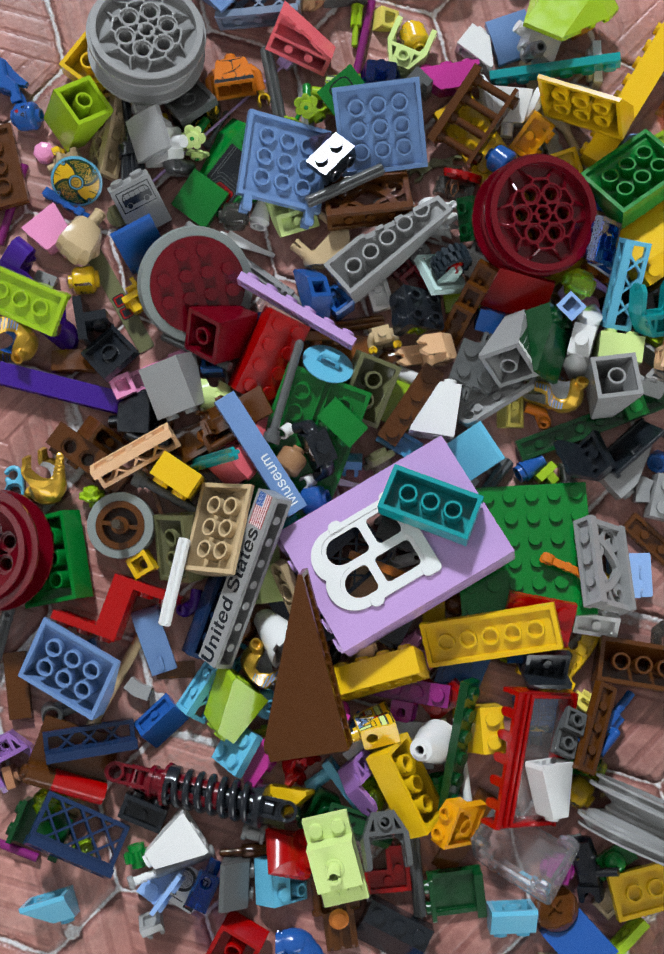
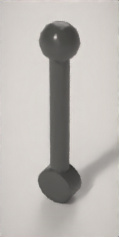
M225 110L222 116L226 115L229 111ZM225 120L215 128L210 138L203 143L205 149H211L212 141Z

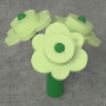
M202 117L195 128L192 125H186L184 132H181V135H185L188 139V146L183 148V150L187 149L185 155L190 156V159L195 161H202L203 158L210 156L209 152L200 150L201 144L206 141L203 131L210 122L207 117Z

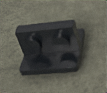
M552 650L524 654L523 663H516L529 689L562 690L572 688V682L568 676L572 656L569 650Z

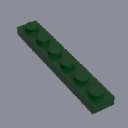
M473 677L460 681L438 811L446 799L460 797V788L464 781V766L468 760V744L472 738V722L476 716V700L480 695V680Z

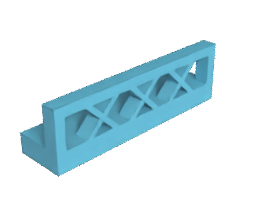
M619 237L602 308L603 319L600 323L601 326L631 331L632 322L627 310L629 302L624 305L621 297L625 291L630 290L633 283H639V285L643 283L652 246L651 243ZM634 245L644 247L642 257L636 261L632 256ZM635 267L638 272L637 279L630 283L626 278L627 272ZM624 311L627 315L626 325L615 324L617 315Z
M241 643L240 647L245 650L247 645ZM241 656L235 659L232 666L237 672L241 669ZM205 661L176 704L186 716L202 724H205L208 720L204 712L201 716L195 713L200 706H206L209 691L212 688L217 669Z

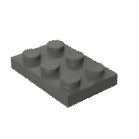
M198 79L195 85L183 96L163 105L184 127L210 111L219 103L211 91Z

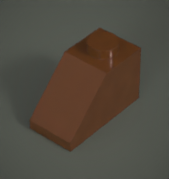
M91 415L87 417L77 433L108 455L129 444V442Z

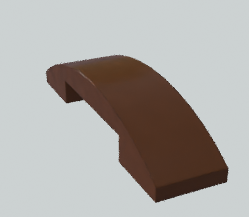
M480 786L472 796L473 801L482 800L485 803L487 797H493L497 800L498 798ZM487 806L483 818L490 817L493 809ZM480 823L473 844L476 841L479 834L481 833L485 824ZM472 845L443 850L440 847L431 863L439 869L458 867Z

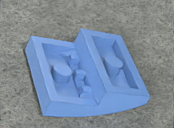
M525 9L485 22V29L487 34L490 35L491 49L498 67L521 60L520 52L517 50L520 36L513 32V27L519 20L524 22L526 16Z

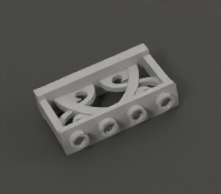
M591 514L573 521L583 606L589 609L594 607L613 612L619 616L636 611L625 527L599 520ZM603 554L609 562V579L603 571Z

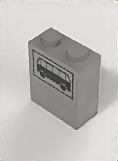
M146 168L144 170H134L129 174L130 177L124 180L117 179L107 188L126 225L147 214H150L156 227L172 220Z

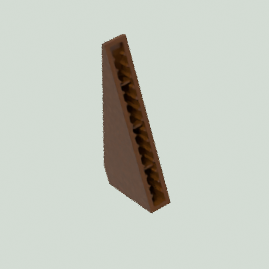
M303 568L297 575L264 741V752L269 756L270 762L349 751L353 742L308 568Z

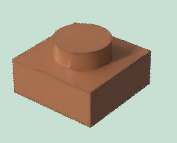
M15 763L1 768L7 790L21 785L20 780H22V777H19L20 768L16 767Z

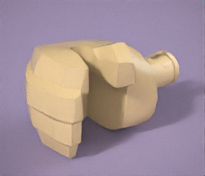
M95 208L88 218L85 216L75 217L56 241L55 246L60 253L74 265L80 264L86 266L91 259L98 257L102 240V233L98 226L106 218V214L101 209Z

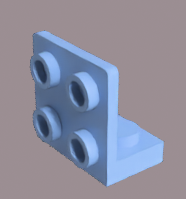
M186 868L158 879L148 880L137 889L136 892L154 905L149 913L152 917L157 911L161 913L172 897L170 893L175 894L186 878L183 876Z

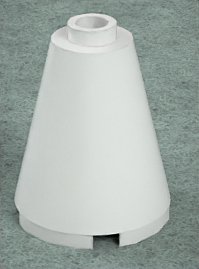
M262 609L255 615L254 625L271 663L275 668H278L288 621L271 609Z
M433 719L425 722L419 728L410 745V752L413 758L436 765L446 764L452 726L443 719Z

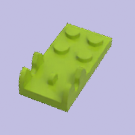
M0 266V314L51 337H56L64 310L72 295Z

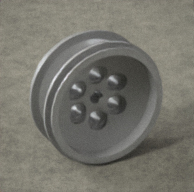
M97 0L91 8L86 22L88 60L95 77L110 93L136 105H162L180 98L198 81L205 62L206 28L199 10L191 0Z
M596 773V776L600 778L599 781L590 779L589 783L599 788L611 800V803L607 804L605 808L578 809L577 813L584 819H578L577 822L587 830L611 843L664 866V800L612 777Z

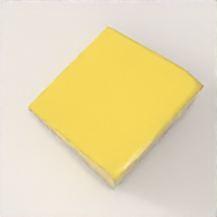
M382 5L375 9L372 30L391 32L399 11Z

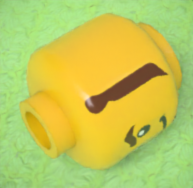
M92 266L74 267L72 275H68L69 288H74V292L77 295L95 293L97 288L100 287L98 270H95Z

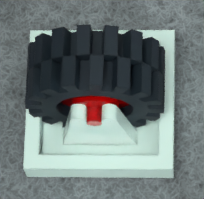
M454 243L453 246L449 244L447 248L443 247L441 248L442 251H437L435 254L416 256L414 262L431 295L460 294L466 284L462 274H464V270L468 271L469 266H472L473 262L465 244Z

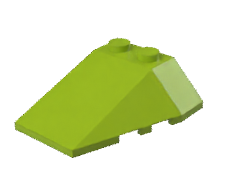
M530 0L523 26L562 42L580 34L582 29L586 27L592 29L600 21L603 23L610 21L618 12L619 7L615 0Z

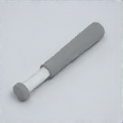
M208 844L209 852L205 855L155 870L152 869L135 877L132 875L128 876L127 882L130 890L136 889L137 885L148 880L161 878L214 857L215 850L213 845Z

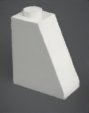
M558 757L525 761L535 812L538 815L544 816L545 820L550 822H558L561 818L569 817L573 762Z

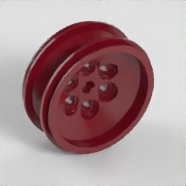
M547 154L524 155L494 171L480 186L475 197L472 213V228L476 243L490 264L496 267L519 270L543 278L567 270L584 256L594 237L597 223L596 202L586 179L568 162ZM545 191L549 194V200L545 196ZM524 193L528 194L529 201L525 198ZM557 210L561 213V218L558 217ZM516 212L519 213L521 221L516 218ZM549 230L553 234V239L549 236ZM528 231L533 235L532 240L528 236Z

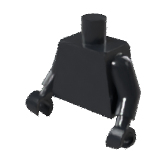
M146 389L130 396L127 400L121 401L118 404V415H111L108 418L110 428H117V431L128 442H132L159 427V420H157ZM166 440L158 445L167 447L172 441Z

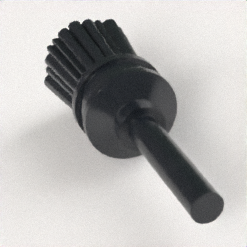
M121 99L125 137L123 138L124 142L117 147L119 160H121V179L124 180L130 177L129 174L134 170H144L146 167L145 163L138 164L125 123L132 117L131 104Z

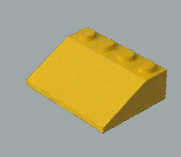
M541 74L537 76L544 116L617 139H624L634 120L633 105L616 96Z
M662 201L621 230L617 227L604 236L614 253H616L619 237L652 244L642 283L646 285V288L664 277V201ZM634 245L632 256L635 261L642 257L644 247ZM634 267L627 272L632 281L637 279L638 275Z

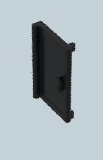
M644 418L639 419L608 447L617 465L610 473L615 475L617 479L620 478L621 472L658 439L664 438V429L645 422Z

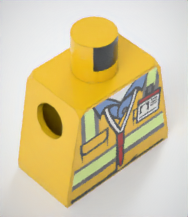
M385 701L353 716L355 727L350 729L353 742L361 740L365 750L401 742L396 722Z

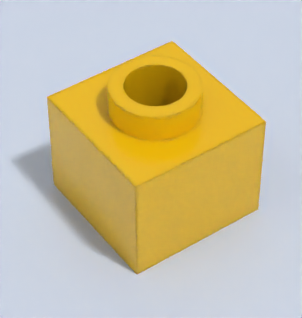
M143 549L125 560L136 580L146 577L159 568L149 549ZM144 560L148 565L146 568L142 566Z

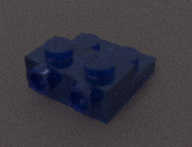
M596 215L595 221L591 225L592 235L590 243L586 248V260H588V263L601 267H613L622 227L621 223L603 215Z

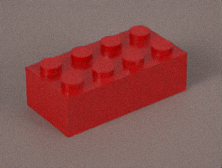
M265 305L228 385L242 394H246L261 385L270 405L273 406L288 362H290L295 342L298 339L304 342L311 327Z

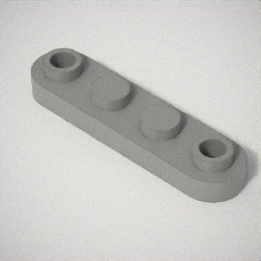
M532 377L501 388L498 385L493 386L489 395L482 393L459 409L458 418L461 424L465 427H472L479 421L482 422L534 389L537 378Z

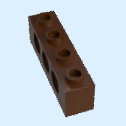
M62 421L45 442L51 446L49 451L55 455L61 452L68 459L66 462L68 465L76 470L79 467L85 471L84 476L92 482L96 480L90 474V465H85V458L88 455H93V463L108 456V454ZM75 442L76 450L73 453H68V445ZM112 470L111 476L104 480L107 481L108 479L114 477L115 470ZM132 473L105 489L101 488L109 494L123 492L135 474Z

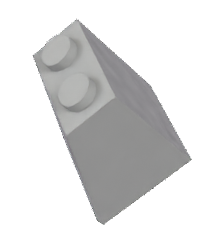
M192 352L174 355L138 370L157 420L166 418L167 422L180 417L178 413L185 411L187 415L197 411V406L205 403L197 356Z
M636 352L590 358L584 377L589 380L585 390L591 419L613 417L643 396L644 391Z

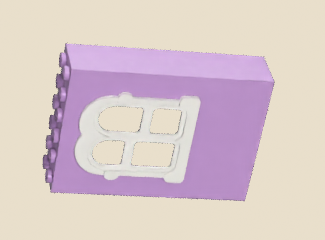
M442 435L394 463L478 494ZM394 464L284 528L281 531L280 540H278L277 544L282 553L287 558L290 557L287 562L293 572L298 575L303 568H308L319 613L324 616L321 622L325 629L336 637L332 641L337 650L351 657L515 559L513 547L484 502L467 546L400 521L397 522L401 527V531L386 541L379 543L367 526L366 521L378 513L377 506L394 467ZM354 527L358 528L369 545V550L347 564L335 565L331 563L326 554L329 543ZM409 541L421 560L420 564L393 581H387L376 563V558L401 542ZM365 565L375 578L378 589L365 597L355 598L347 592L345 580L352 571Z

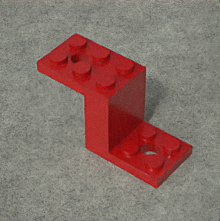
M115 573L97 621L64 609L53 610L50 618L56 620V623L64 628L76 627V632L87 636L95 634L98 635L97 639L100 641L114 643L117 640H122L137 596L153 600L155 597L160 599L158 603L163 604L166 589L136 580L124 574ZM178 594L176 605L182 603L184 596Z

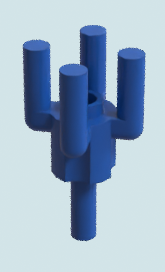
M630 690L626 691L612 709L600 758L605 756L620 736L618 728L625 720L620 714L635 696Z

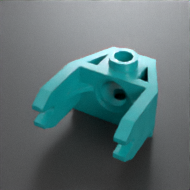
M664 280L660 285L658 308L646 309L648 296L646 285L633 283L630 288L628 313L634 331L652 338L664 336Z

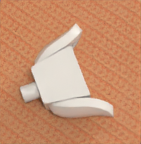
M494 85L511 95L515 88L519 90L518 98H520L517 107L514 110L510 109L500 125L501 138H513L514 127L522 128L535 110L537 112L540 111L542 103L539 87L533 93V89ZM478 87L480 103L498 114L505 103Z
M596 304L587 306L577 316V321H575L567 349V357L563 363L569 379L585 376L599 325L603 319L602 313Z

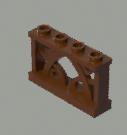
M407 170L385 172L382 176L338 195L337 198L340 200L331 198L324 201L328 231L385 225L393 221L394 217L400 214L405 215L413 211L414 208ZM350 176L339 177V179L336 182H332L330 185H333ZM396 190H401L399 193L394 194ZM364 193H371L381 198L371 205H363L354 201ZM402 197L405 198V201H398ZM330 204L339 206V208L331 209Z

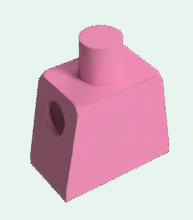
M53 202L21 228L33 241L52 256L59 251L55 246L56 241L68 224Z

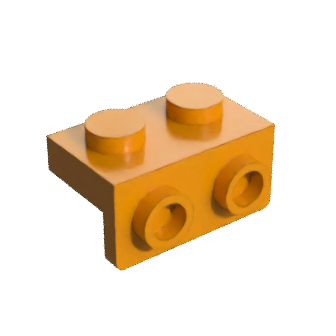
M535 110L509 145V148L520 156L541 154L542 151L539 148L544 142L548 144L555 133L552 130L556 125Z

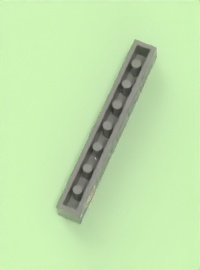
M260 488L257 491L247 519L235 575L227 576L199 653V657L215 669H232L291 507L292 500L276 491Z

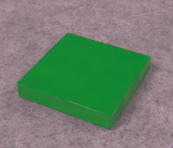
M194 168L171 204L198 225L209 227L230 193Z

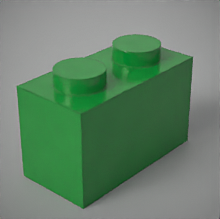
M337 397L317 416L319 419L317 423L324 427L326 431L330 429L336 435L334 439L342 447L347 445L350 448L368 429V426Z

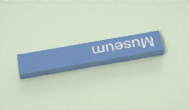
M232 391L215 401L214 405L268 489L276 491L292 500L287 518L307 506L236 393Z

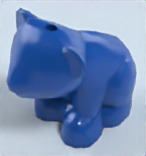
M294 927L277 930L275 954H324L319 944L306 930Z

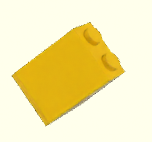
M497 702L476 703V716L471 728L472 738L468 744L467 752L481 755L494 754L495 752L506 753V741L500 739L497 735L499 729H505L504 715L501 713L503 706ZM456 707L452 709V717H453V718H454V714H455V709H456Z

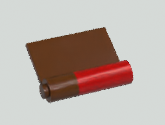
M46 715L28 763H23L19 777H22V783L101 805L108 787L104 774L105 767L110 762L115 761L117 753L46 765L42 732L81 726ZM96 730L92 737L100 741L104 740L108 734ZM81 732L74 733L70 741L75 745L81 744L86 736ZM58 736L48 737L49 749L58 748L64 740Z

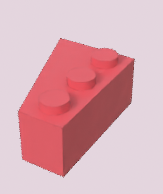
M284 1L265 49L324 77L336 47L290 4Z

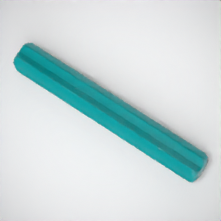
M230 447L197 457L192 460L190 467L199 471L239 459L238 454L240 450Z

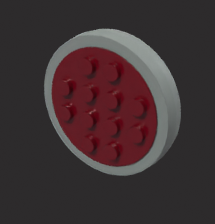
M204 226L176 228L157 239L145 253L137 277L139 300L147 317L161 332L171 338L185 342L189 307L244 306L249 308L253 293L239 286L237 277L241 271L246 274L248 272L252 273L251 267L241 248L225 234Z

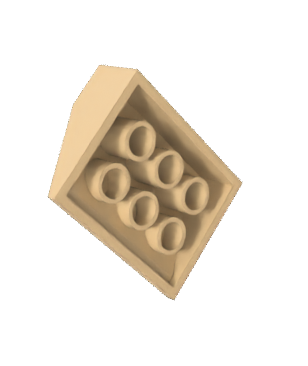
M202 482L184 570L212 577L235 575L254 485Z

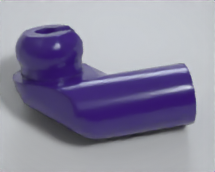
M191 589L190 600L178 605L176 613L181 617H189L195 613L202 590Z

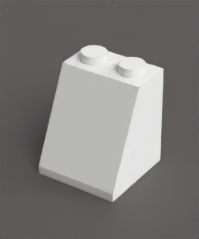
M444 379V382L440 381L411 424L408 435L434 440L442 435L445 442H450L455 435L462 384H457V381L453 379Z

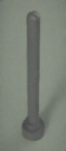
M300 339L295 342L271 426L263 434L266 442L279 445L281 440L279 427L304 346V342Z
M139 469L133 476L130 484L136 488L141 487L144 489L145 487L189 512H196V505L187 500L184 502L172 494L171 491L149 480L150 477L147 476L146 472Z

